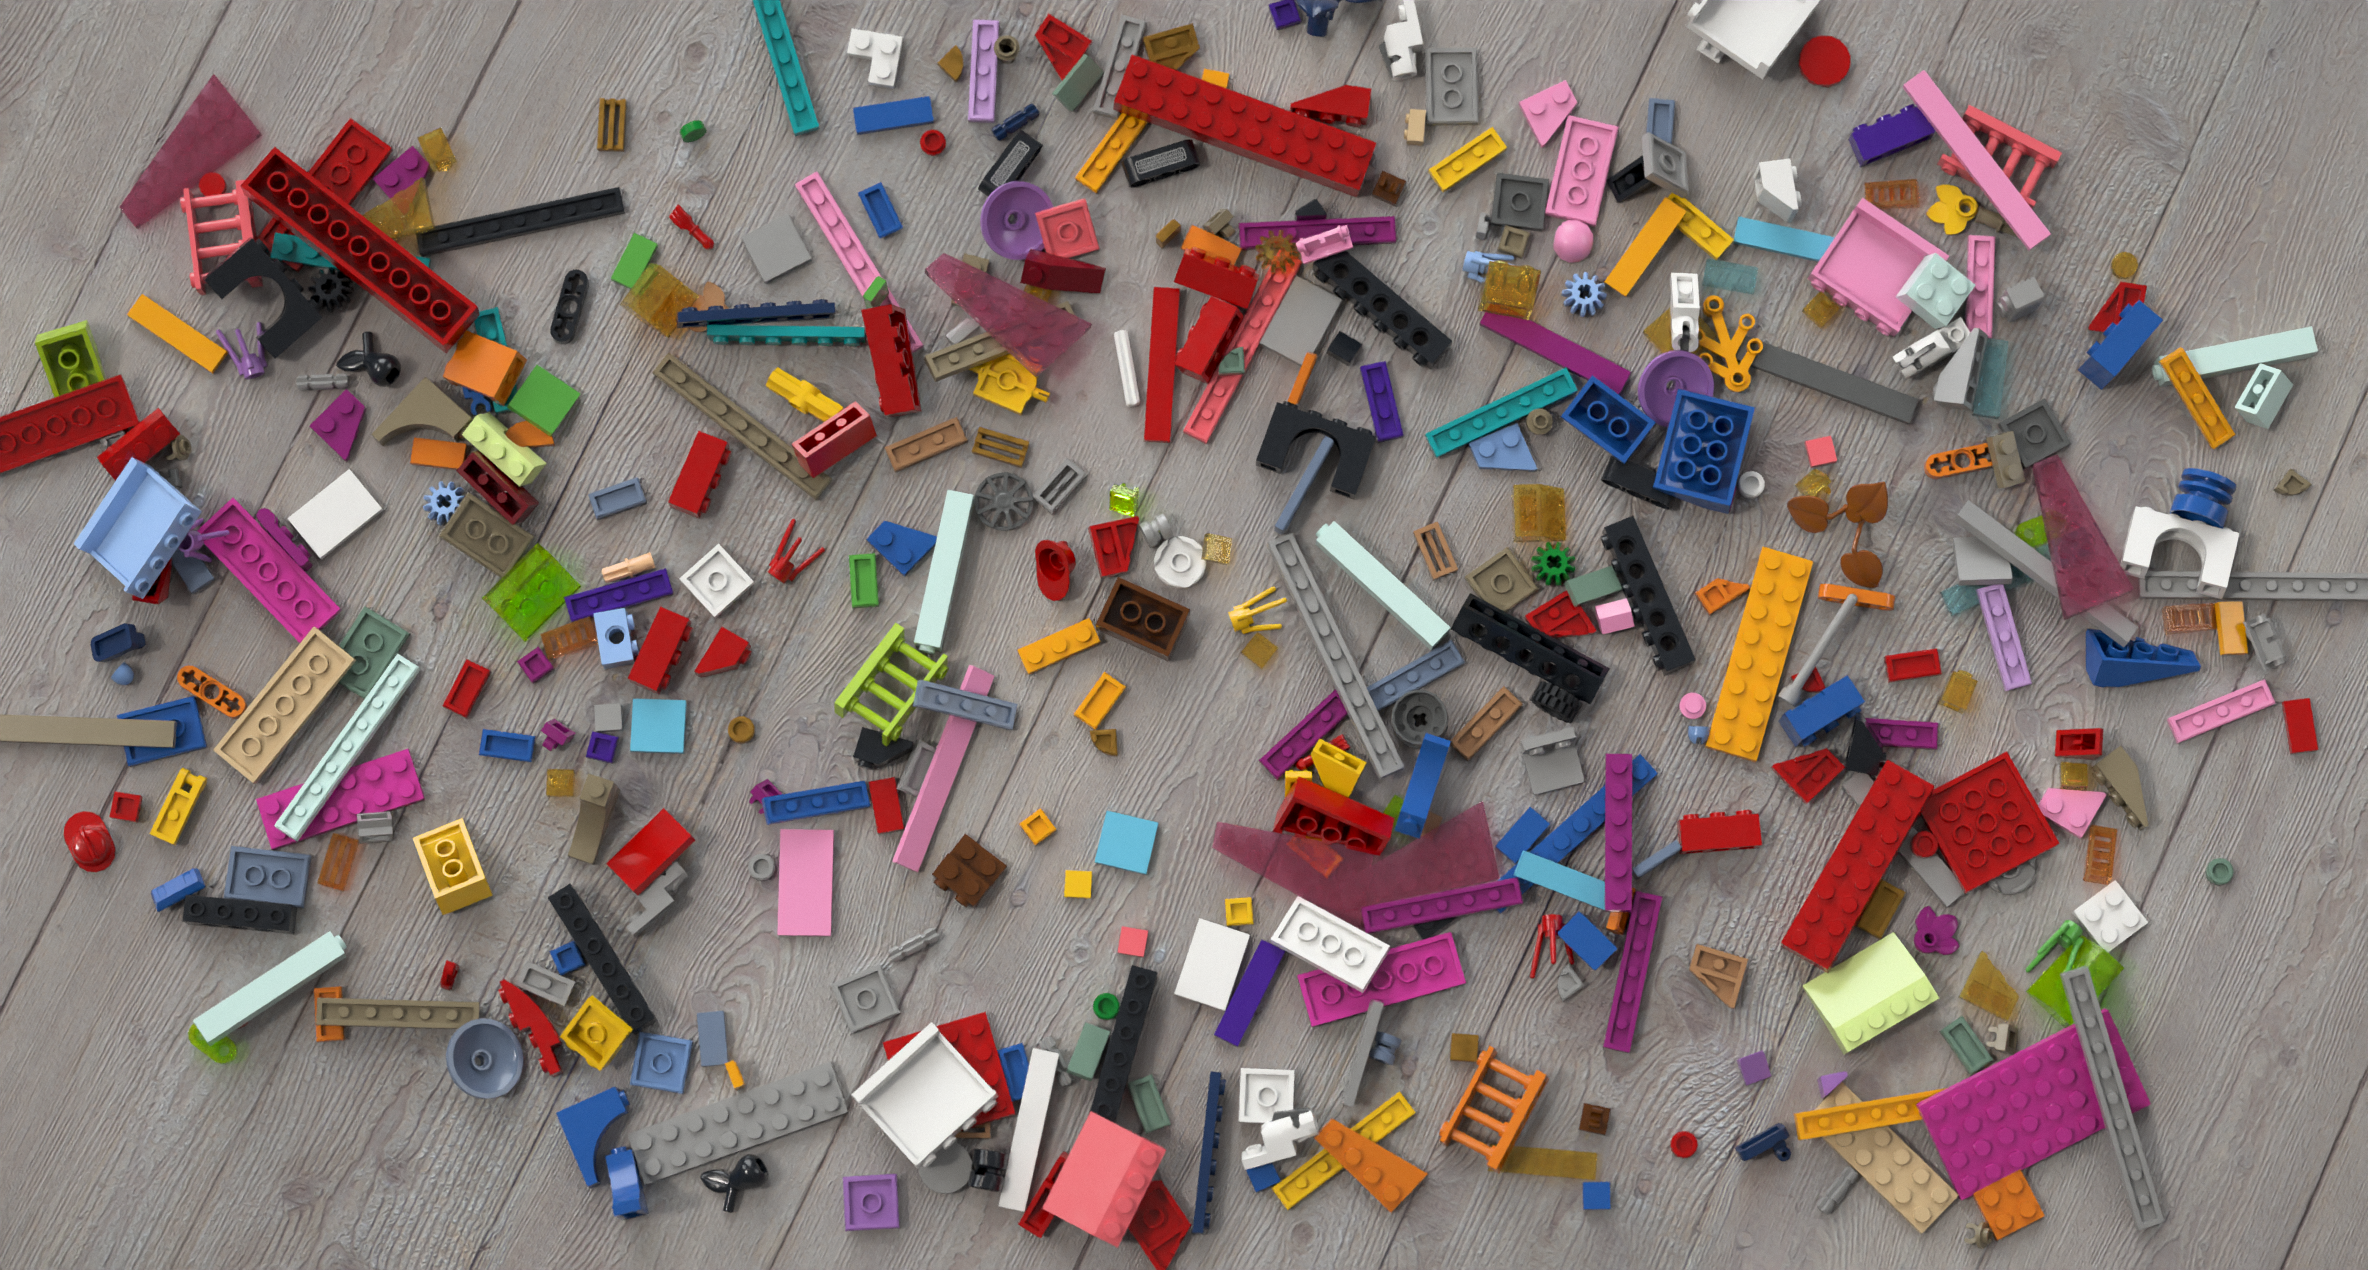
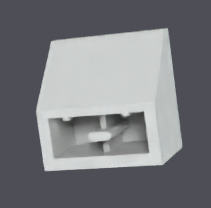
M1790 158L1759 162L1753 175L1757 201L1784 221L1792 222L1796 213H1798V207H1801V195L1799 191H1795L1794 182H1797L1796 166H1791Z

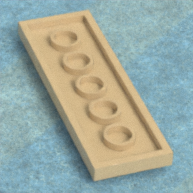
M313 627L213 751L248 780L256 784L356 662V659L318 628Z
M1841 1082L1814 1110L1862 1101ZM1888 1126L1821 1137L1920 1234L1959 1196Z

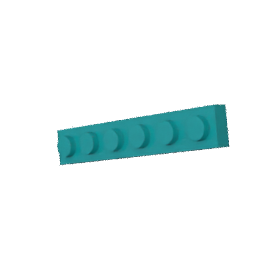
M753 0L794 135L798 136L820 129L780 0Z
M275 232L270 256L271 260L277 258L279 261L302 263L306 266L324 269L333 267L334 270L339 271L337 267L299 237ZM414 256L430 268V258Z
M707 325V337L709 341H713L717 345H727L729 341H739V344L754 345L755 341H765V344L774 346L781 345V342H792V345L805 346L807 342H818L820 346H832L833 342H844L845 346L851 347L859 346L860 343H866L865 327Z
M1565 367L1426 433L1425 438L1437 459L1528 416L1535 409H1543L1577 393L1578 390Z

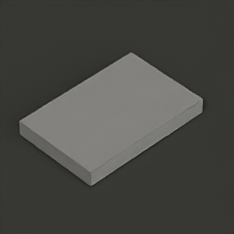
M1425 48L1426 126L1478 125L1477 48Z
M1296 276L1259 345L1302 366L1306 353H1314L1342 303V299Z

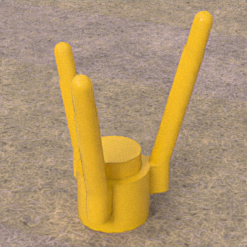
M1273 586L1245 603L1233 607L1234 610L1228 613L1234 631L1241 630L1242 634L1255 631L1281 629V624L1249 626V624L1254 623L1253 615L1286 603L1287 599L1282 598L1252 610L1248 608L1274 592L1276 587Z

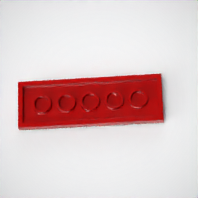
M350 118L308 173L348 205H351L393 149ZM275 218L271 219L257 237L266 245L270 253L275 232L296 236ZM282 260L297 273L304 266L302 263Z
M122 374L0 416V473L140 423Z

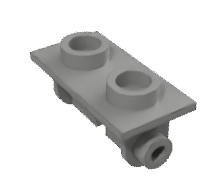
M2266 614L2255 617L2256 619L2243 622L2246 628V635L2252 642L2256 652L2257 662L2262 666L2263 671L2286 663L2284 660L2286 655L2279 639L2270 643L2269 638L2277 635L2270 617L2267 618Z

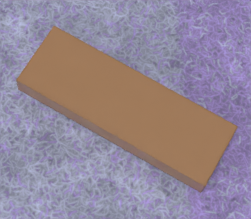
M955 417L886 446L885 450L896 473L967 443V439L958 418Z
M1503 686L1450 740V745L1468 762L1523 704Z

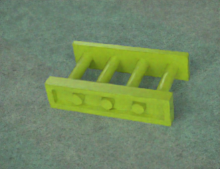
M897 623L893 625L834 702V712L840 717L844 718L848 711L850 713L854 711L883 730L882 744L886 747L891 740L896 741L903 731L902 726L916 709L913 703L918 680L890 663L889 658L894 651L896 653L900 651L928 669L930 672L924 678V681L935 683L937 680L941 681L949 670L947 655L943 653L937 662L928 658L905 643L904 628ZM879 671L881 673H888L914 690V693L907 702H904L875 683L874 678ZM869 691L899 710L891 723L859 703L860 699L858 698L863 692L867 693Z

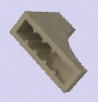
M424 377L372 433V436L384 446L399 434L412 430L427 429L441 432L458 442L461 438L465 439L462 434L473 419L429 379Z
M588 773L579 798L580 813L568 857L594 865L621 791L613 781Z

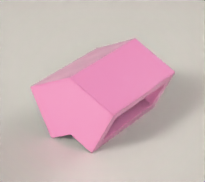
M1627 598L1595 606L1596 618L1602 634L1634 627L1632 612Z

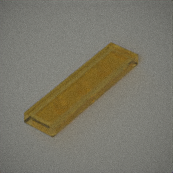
M1514 1146L1500 1172L1595 1180L1597 1153Z

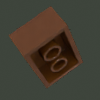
M1118 577L1098 618L1096 630L1168 662L1190 616V609Z

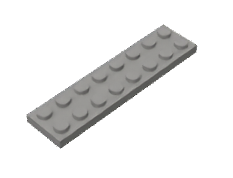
M827 1062L627 1135L645 1185L849 1112L832 1064Z

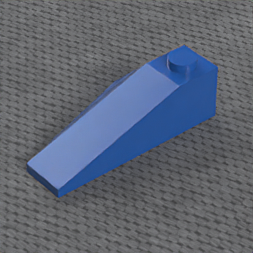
M2087 629L2086 671L2093 686L2103 688L2122 687L2200 671L2201 666L2191 650L2163 643L2157 647L2144 642L2145 639L2136 637L2135 641L2129 640L2125 647H2122L2101 630Z

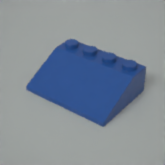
M1678 389L1653 489L1696 506L1728 514L1755 407Z

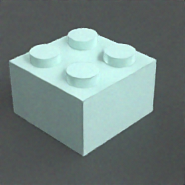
M1933 253L1923 258L1896 298L1934 329L1947 326L1973 290L1975 284L1937 253Z

